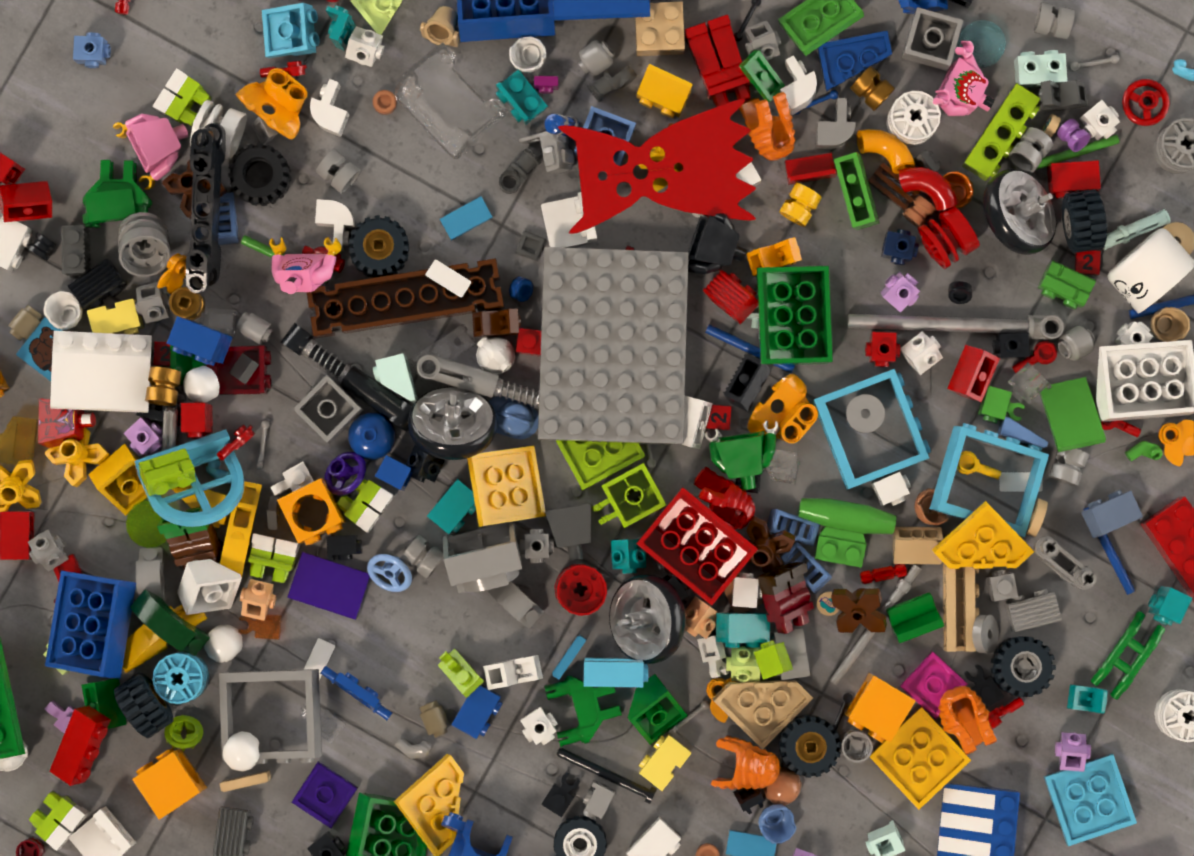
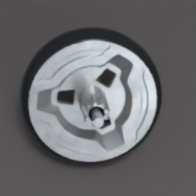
M1007 169L997 173L987 183L983 195V207L989 224L988 228L992 230L996 238L1005 247L1015 253L1032 255L1044 250L1052 242L1056 232V214L1051 201L1053 198L1052 194H1048L1041 183L1025 171Z
M442 387L425 393L413 404L408 415V431L415 445L428 455L444 460H462L481 453L491 444L497 430V416L490 402L480 394L457 387ZM467 414L470 415V416L467 417L466 419H463V418L461 417V415H467ZM441 417L442 420L439 422L432 418Z
M642 574L631 577L617 589L610 605L609 623L617 646L628 658L643 660L644 664H655L668 659L679 648L685 633L686 614L679 594L668 581L655 575ZM647 598L650 600L651 608L646 607ZM656 626L661 630L659 634L654 631Z

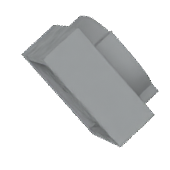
M513 522L489 525L443 536V558L450 586L457 585L459 593L479 592L509 585V582L514 580L519 575V570L522 569L520 549Z

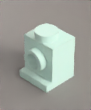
M894 820L890 821L889 825L867 833L868 841L865 843L871 855L894 856L905 851L903 839Z

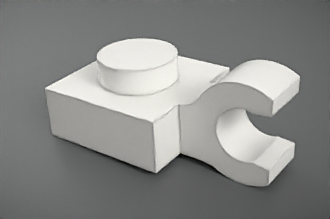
M301 462L283 472L285 480L270 488L274 495L278 496L290 488L294 492L314 482L305 463Z
M716 635L708 636L707 639H697L703 663H709L711 678L729 674V671H726V663L722 661L723 658H726L722 642H716Z

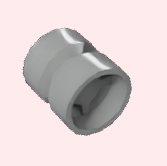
M1041 2L1035 19L1034 33L1042 35L1052 33L1056 38L1067 40L1073 25L1075 10L1062 6L1056 9L1053 4Z
M1033 127L1028 128L1021 137L1020 142L1009 153V159L1019 170L1033 173L1042 162V158L1052 149L1053 142L1042 130Z
M333 149L321 161L315 172L325 181L331 180V186L343 194L355 182L361 170L351 162L346 163V158L336 149Z
M1078 449L1057 451L1055 457L1058 461L1052 465L1049 477L1069 485L1079 486L1083 475L1080 469L1086 466L1089 454Z
M419 534L400 559L410 567L415 565L417 567L416 571L428 579L443 560V552L437 547H429L430 542Z
M850 729L845 731L839 739L841 742L839 750L849 761L861 763L871 756L873 744L864 732L858 729Z

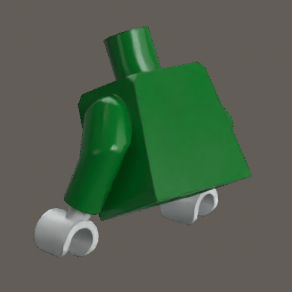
M768 421L764 422V429L767 433L765 436L764 431L722 437L721 432L715 428L716 435L711 438L708 431L705 432L706 439L711 442L709 449L712 462L722 473L727 474L729 479L740 478L742 490L756 488L754 476L762 474L764 468L770 465L776 448V434L779 432L777 421H775L776 425L773 429H768Z

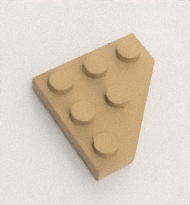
M796 680L728 682L712 698L762 749L813 699Z

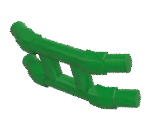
M1140 611L1136 613L1123 636L1090 680L1092 684L1098 686L1110 673L1113 666L1124 672L1125 675L1110 693L1111 697L1116 700L1132 684L1133 679L1158 646L1165 632L1163 626L1157 625L1145 646L1136 641L1133 637L1146 617ZM1127 646L1139 654L1131 666L1119 658Z

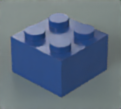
M177 316L167 344L173 346L172 351L190 357L194 354L196 355L195 360L214 366L215 362L223 364L233 337L192 320Z

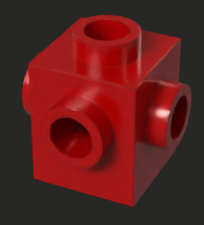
M870 333V342H866L865 356H869V362H875V367H889V363H894L896 358L900 357V343H896L897 333ZM880 346L885 348V353L880 351Z

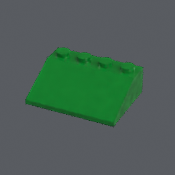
M829 266L757 268L761 364L811 365L833 362Z
M359 792L346 856H425L427 846L395 804L396 798Z

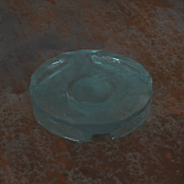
M986 20L974 21L967 25L961 32L958 40V47H963L961 41H971L973 43L974 50L972 54L979 68L990 67L997 63L1004 54L1006 47L1005 35L1001 28L993 22Z

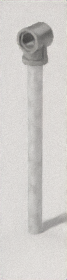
M848 314L847 323L848 328L1007 334L1029 333V339H1044L1048 341L1058 338L1064 331L1063 321L1055 315H1028L1027 320ZM1046 322L1055 324L1056 331L1054 334L1046 332Z

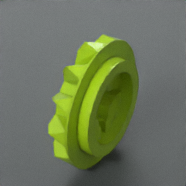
M181 715L174 717V721L165 727L166 743L172 745L173 749L180 748L182 751L187 748L194 749L195 745L201 743L203 727L192 716ZM183 727H185L187 732L185 739L181 738Z

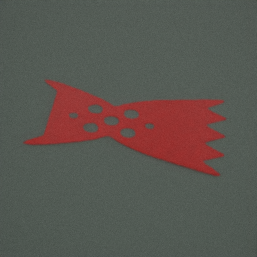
M745 99L735 100L678 121L650 137L640 147H635L624 139L594 130L568 125L558 126L559 130L576 141L583 217L571 228L569 234L585 231L631 207L643 196L663 206L688 213L709 216L724 213L730 219L755 220L756 218L738 206V203L755 191L756 187L736 177V174L751 163L753 158L733 148V145L751 130L730 119L742 106ZM661 147L665 152L663 160L659 162L653 161L650 158L651 149ZM620 150L628 154V162L622 166L615 164L613 160L614 154ZM676 163H681L683 165V170L681 172H676L674 170V166ZM638 164H643L648 169V175L644 179H637L632 173L634 167ZM601 171L607 173V178L603 181L598 178V174ZM664 178L668 183L666 191L662 193L656 192L653 189L654 180ZM621 182H627L631 185V193L626 197L619 196L616 191L618 184Z

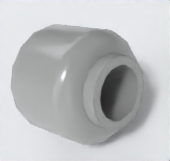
M593 40L580 50L579 56L581 60L578 63L586 74L591 72L594 75H599L613 64L612 57L615 55L604 40L602 42Z
M1075 326L1062 333L1058 343L1061 355L1072 361H1077L1087 356L1094 350V334L1082 326Z

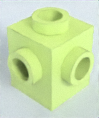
M741 646L740 648H731V657H726V671H731V681H760V669L754 652L760 650V647Z

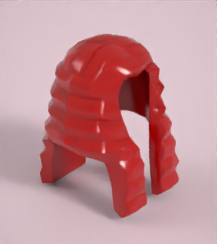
M704 467L693 483L702 490L698 498L709 503V509L734 530H741L746 527L755 514V504L752 501L751 495H748L746 490H742L739 485H735L732 480L718 476L716 472L708 467Z

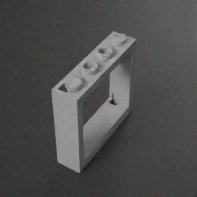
M319 669L219 673L222 760H224L223 747L233 735L232 682L305 680L308 750L259 751L260 757L256 764L268 763V759H276V763H291V759L300 758V763L314 762V758L322 756Z

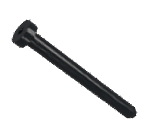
M564 748L558 749V757L646 798L644 802L651 803L657 790L656 788L651 786L648 789Z

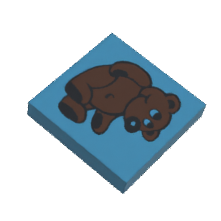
M44 317L16 355L51 381L54 331L64 330L55 328Z

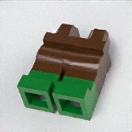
M201 507L187 509L185 512H202ZM163 518L160 520L157 528L160 534H164L169 544L170 552L175 558L176 567L182 565L185 570L187 562L207 559L220 564L219 551L222 545L220 540H218L212 523L204 526L186 527L170 523Z

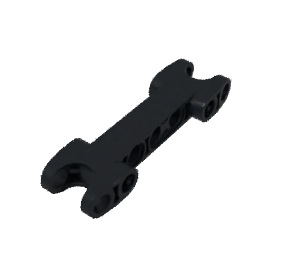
M210 123L204 128L198 129L191 138L190 168L193 171L190 252L186 257V286L191 292L196 294L204 292L208 286L215 284L220 276L221 247L218 244L221 166L225 161L226 133L223 126L219 123ZM210 127H214L219 131L220 136L218 140L215 139ZM202 133L201 142L199 143L198 135ZM203 179L210 182V190L203 186ZM202 203L209 206V213L203 211ZM201 227H205L208 230V237L201 233ZM211 272H213L214 275L212 281H210ZM193 277H197L198 281L203 285L202 288H196L192 284Z

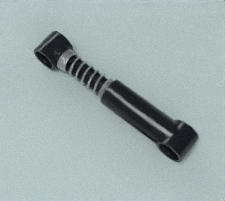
M294 323L282 339V344L299 356L303 354L308 359L312 358L313 363L317 362L318 366H323V369L328 370L329 374L333 373L334 378L338 377L341 386L387 417V419L405 432L408 431V415L412 406L395 396L356 366L345 365L342 363L343 360L340 362L337 359L338 357L335 358L332 356V353L326 352L327 349H322V345L319 347L318 342L316 343L313 340L314 336Z

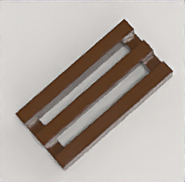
M882 163L868 182L905 211L920 191H910L912 193L911 196L905 193L881 173L883 170L900 184L899 175L893 173L890 167ZM878 177L889 187H891L894 191H896L899 195H901L904 199H906L907 201L905 202V204L896 196H894L891 192H889L886 188H884L881 184H879L875 179Z

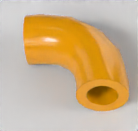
M877 129L858 130L856 139L861 154L877 153L884 156L890 163L892 172L895 174H899L901 169L915 167L914 158L907 145L895 135Z

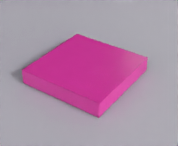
M932 651L900 687L934 719H937L940 713L938 706L940 705L942 695L954 687L967 686L968 684Z

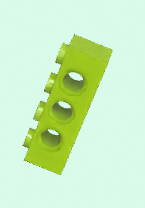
M1016 83L969 153L962 167L984 181L989 177L995 176L1002 167L998 165L1002 157L1007 159L1009 153L1014 148L1011 143L1015 137L1020 139L1027 129V126L1024 124L1028 117L1033 119L1040 109V106L1037 105L1040 98ZM1018 109L1021 112V119H1014L1010 114V110ZM999 128L1006 129L1009 134L1008 139H1001L997 134V130ZM986 148H991L995 151L996 156L994 159H988L985 156L984 150Z

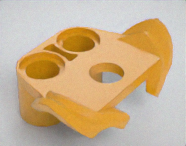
M274 68L270 70L264 82L249 83L235 94L249 111H253L262 118L271 129L291 140L297 136L300 129L298 115L307 98V90L286 71ZM262 106H271L275 112L267 114L262 110Z
M791 373L772 386L774 392L763 404L759 402L756 405L747 424L750 433L764 431L765 436L767 433L764 429V422L768 421V429H773L776 425L775 421H777L779 432L776 434V438L787 443H796L818 418V411L806 398V385L797 375ZM776 399H780L784 405L779 413H774L771 410V404ZM807 407L809 415L806 419H801L800 412L803 408ZM792 425L794 432L790 437H786L785 429Z

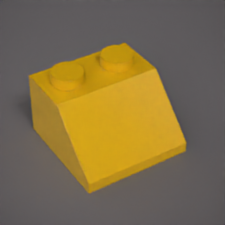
M649 64L636 98L640 99L639 103L645 107L652 108L655 106L661 109V114L669 118H674V116L679 118L691 94L693 84Z
M123 444L88 475L96 489L126 516L144 501L147 495L139 480L135 461L140 458L126 444Z

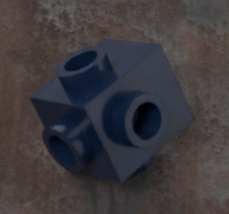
M907 230L887 231L881 257L891 259V263L897 265H905V262L909 263L912 257L916 258L919 244L915 243L916 236H911V232ZM898 244L902 245L904 250H900Z

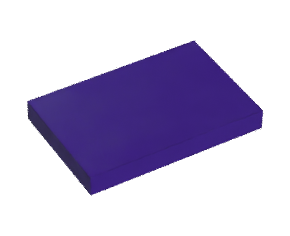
M302 552L287 598L356 620L370 575L367 572Z

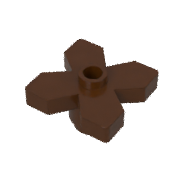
M189 160L186 172L181 175L172 173L162 181V184L171 195H183L180 208L186 217L191 219L193 171L190 168ZM203 179V186L210 190V182ZM222 182L220 189V197L227 193V189L224 187Z
M753 516L746 532L751 539L748 541L758 550L748 562L752 561L755 565L762 567L765 573L772 569L775 570L774 568L783 565L779 553L790 552L796 536L785 530L770 535L767 522Z
M859 588L853 593L847 589H833L831 595L833 607L842 611L836 621L838 632L853 633L860 623L870 632H885L887 626L885 615L876 610L881 606L882 602L880 589Z

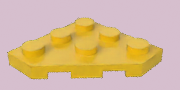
M987 501L980 505L932 549L949 569H959V567H973L974 569L993 567L1017 568L1034 553V550Z
M446 754L394 801L434 856L441 855L454 843L456 838L455 831L441 825L444 815L448 816L449 812L459 815L461 797H459L460 784L463 783L464 777L463 771L449 754Z

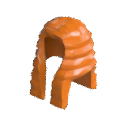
M784 92L773 96L779 116H772L768 101H760L759 98L747 100L739 108L742 117L745 119L746 127L751 130L748 135L751 137V142L754 143V148L759 150V155L768 160L775 161L786 157L795 148L794 142L796 139L794 137V124L792 123L793 116L790 114L789 104Z
M957 686L947 690L942 695L938 709L940 710L939 717L941 718L943 731L954 734L957 737L965 755L976 751V746L982 742L987 746L997 741L988 720L989 710L986 709V705L981 701V697L976 695V691L971 690L967 686Z
M726 736L716 742L718 748L736 753V768L733 778L718 777L712 780L710 785L713 787H719L720 789L728 788L730 790L750 789L751 787L752 789H763L766 786L772 785L778 778L780 762L776 754L768 752L766 749H760L758 746H753L751 742H746L737 737Z

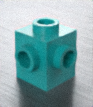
M640 539L611 540L612 569H622V574L637 573V568H646V552L636 544Z

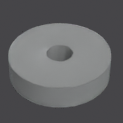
M868 394L853 398L846 410L848 424L859 433L874 432L882 425L885 418V410L881 401L875 396ZM862 410H868L870 412V416L868 418H863L861 416Z
M979 615L973 625V644L977 652L990 654L996 649L998 643V624L992 615Z

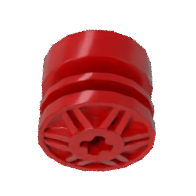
M955 206L939 213L941 226L933 219H930L927 222L928 227L924 224L918 227V233L926 251L943 269L951 266L950 260L954 263L959 260L956 249L962 254L968 255L980 247L973 228Z
M573 564L563 569L557 576L554 585L555 597L558 603L569 613L578 616L590 615L598 611L604 604L607 596V584L602 574L595 568L584 564ZM577 583L586 586V589L582 592L583 595L573 591V589L577 588Z

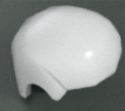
M532 36L518 38L509 49L511 63L522 72L531 73L538 70L547 58L545 46L539 39Z
M58 291L51 294L45 301L43 311L46 318L55 328L69 330L75 327L82 319L83 308L72 293Z
M200 366L186 373L183 380V388L185 394L193 403H206L218 396L219 382L212 369L207 366Z
M218 625L208 633L210 639L204 645L209 658L215 662L223 663L232 660L242 650L243 640L237 628L231 625Z
M241 731L233 734L223 747L224 761L233 770L242 772L249 770L255 766L260 757L259 741L248 732Z

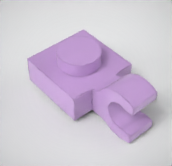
M52 700L44 709L58 719L54 726L65 733L74 708L70 705L64 710L58 703Z

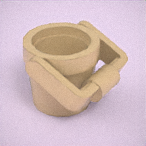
M439 7L426 23H421L420 31L422 37L436 45L458 47L460 35L459 32L455 31L458 23V14L450 7Z

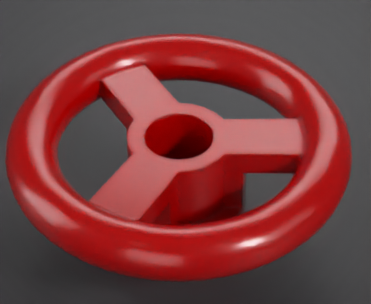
M1141 79L1133 82L1127 87L1122 98V107L1125 115L1137 125H1155L1166 116L1169 110L1170 100L1166 89L1160 83L1151 79ZM1142 86H1149L1157 90L1155 92L1148 90L1141 95L1133 92ZM1162 97L1160 112L1151 118V110L1158 105L1159 98ZM1144 98L1150 100V105L1144 104ZM1129 100L1138 103L1139 107L1143 109V119L1137 117L1132 112Z

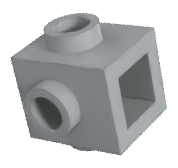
M767 20L745 29L748 39L745 47L749 55L753 50H759L767 61L780 55L778 45H781L779 35L777 31L774 32Z
M158 282L136 288L137 301L135 302L137 314L143 316L146 324L169 318L170 297L168 293H163L162 288H157Z
M49 529L28 541L32 550L29 552L30 557L35 564L40 563L48 572L69 559L64 550L66 547L64 541L59 535L55 536Z
M530 529V534H524L525 539H520V554H525V558H530V563H545V558H550V553H554V539H549V534H544V529ZM535 541L541 543L539 551H535L532 548V544Z

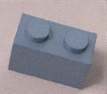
M1120 489L1109 494V500L1102 502L1101 499L1087 504L1089 509L1081 513L1093 538L1103 536L1143 517L1132 491L1122 493Z

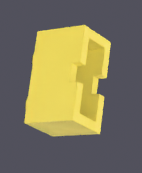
M132 298L115 303L116 308L113 309L102 306L87 310L92 333L138 334V330L143 329L144 324L142 316L137 314L135 308L137 300Z
M667 734L666 737L661 735L653 746L656 748L651 756L647 754L638 765L641 767L639 774L661 791L664 790L674 777L671 771L675 766L681 768L692 753L670 734Z

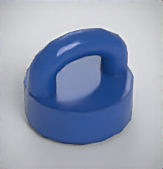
M520 276L512 281L509 288L510 297L520 302L527 301L533 293L532 282Z

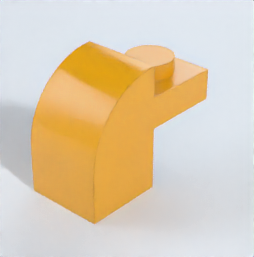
M795 237L746 253L753 276L757 275V268L787 267L802 260L800 248Z

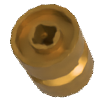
M870 66L854 82L850 89L859 98L864 97V103L875 111L895 88L887 80H881V74Z
M181 287L171 294L169 306L176 316L196 320L205 310V301L201 294L193 293L187 287Z
M150 367L148 381L151 383V386L147 387L145 401L163 406H176L178 392L175 390V387L180 385L181 371L165 367Z

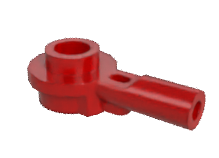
M301 60L287 62L288 67L279 68L293 77L305 75L307 64L302 65ZM276 67L260 68L261 78L267 77L270 70Z
M1049 341L1039 342L1033 350V355L1013 365V371L1017 375L1036 363L1044 365L1052 363L1057 357L1056 346Z
M1123 420L1101 422L1103 430H1111L1115 427L1137 438L1142 430Z
M244 424L233 433L236 436L233 441L226 444L217 453L218 458L224 460L234 450L239 449L255 435L252 430L253 427L251 425L246 427Z
M1020 697L1006 706L1002 705L989 712L988 720L992 730L1002 723L1001 718L1003 716L1013 713L1024 705Z

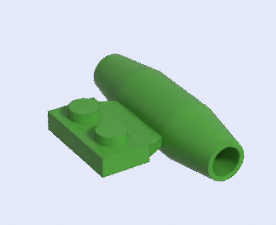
M801 498L798 517L825 526L818 535L814 559L862 568L866 549L864 534H893L895 530L896 515L869 505L830 498Z

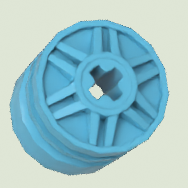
M183 651L167 655L160 660L153 671L152 681L154 689L160 698L168 703L182 704L195 700L204 693L208 686L210 675L208 667L198 655L193 656ZM182 673L183 676L181 679L184 682L176 683L175 680L177 679V677L175 676V674Z

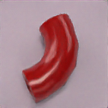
M925 167L905 168L899 171V181L905 193L910 191L926 193L931 197L937 211L959 204L952 185L940 173Z

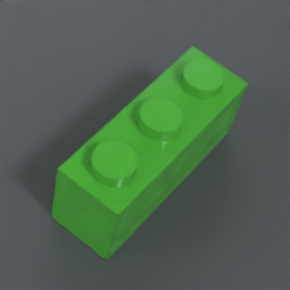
M855 152L835 158L834 163L852 228L860 230L880 224L861 155Z

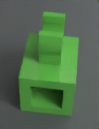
M988 386L978 415L984 416V421L997 424L998 420H1005L1006 413L1012 420L1021 421V417L1015 416L1013 411L1015 408L1024 409L1025 406L1021 403L1010 402L1012 392Z

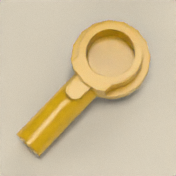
M971 451L961 452L956 469L959 473L968 475L976 471L997 480L1000 478V470L980 463L979 459Z

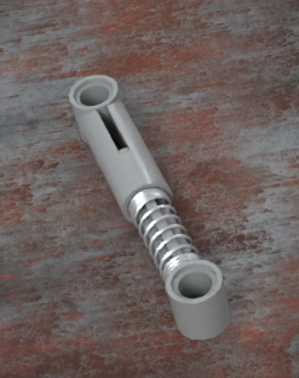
M424 354L417 362V371L425 379L438 381L490 398L498 395L500 398L504 396L506 400L510 398L512 402L517 400L518 403L523 402L524 405L530 404L531 407L534 406V408L539 409V391H535L534 388L530 390L528 386L523 388L522 385L517 386L515 383L510 384L509 381L504 382L503 379L498 378L499 375L433 354ZM425 360H432L435 363L436 368L433 372L427 373L422 369V363ZM440 369L461 374L463 378L440 372Z

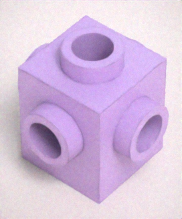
M899 271L896 275L892 274L884 284L886 286L880 293L884 299L901 313L907 305L911 306L916 302L920 290L916 286L918 281L909 273L904 276Z
M140 417L124 432L125 436L131 441L130 447L138 455L150 456L162 449L163 429L156 422L152 423L149 418Z
M1061 732L1060 742L1055 744V756L1059 757L1060 770L1084 772L1086 759H1090L1091 745L1086 744V734Z

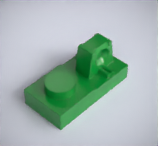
M753 50L739 65L763 99L771 102L773 96L785 87V84L759 50Z

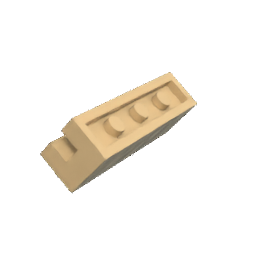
M943 563L944 651L976 652L972 631L974 622L980 615L979 608H975V598H979V584H975V574L979 573V569H974L973 567L949 569Z

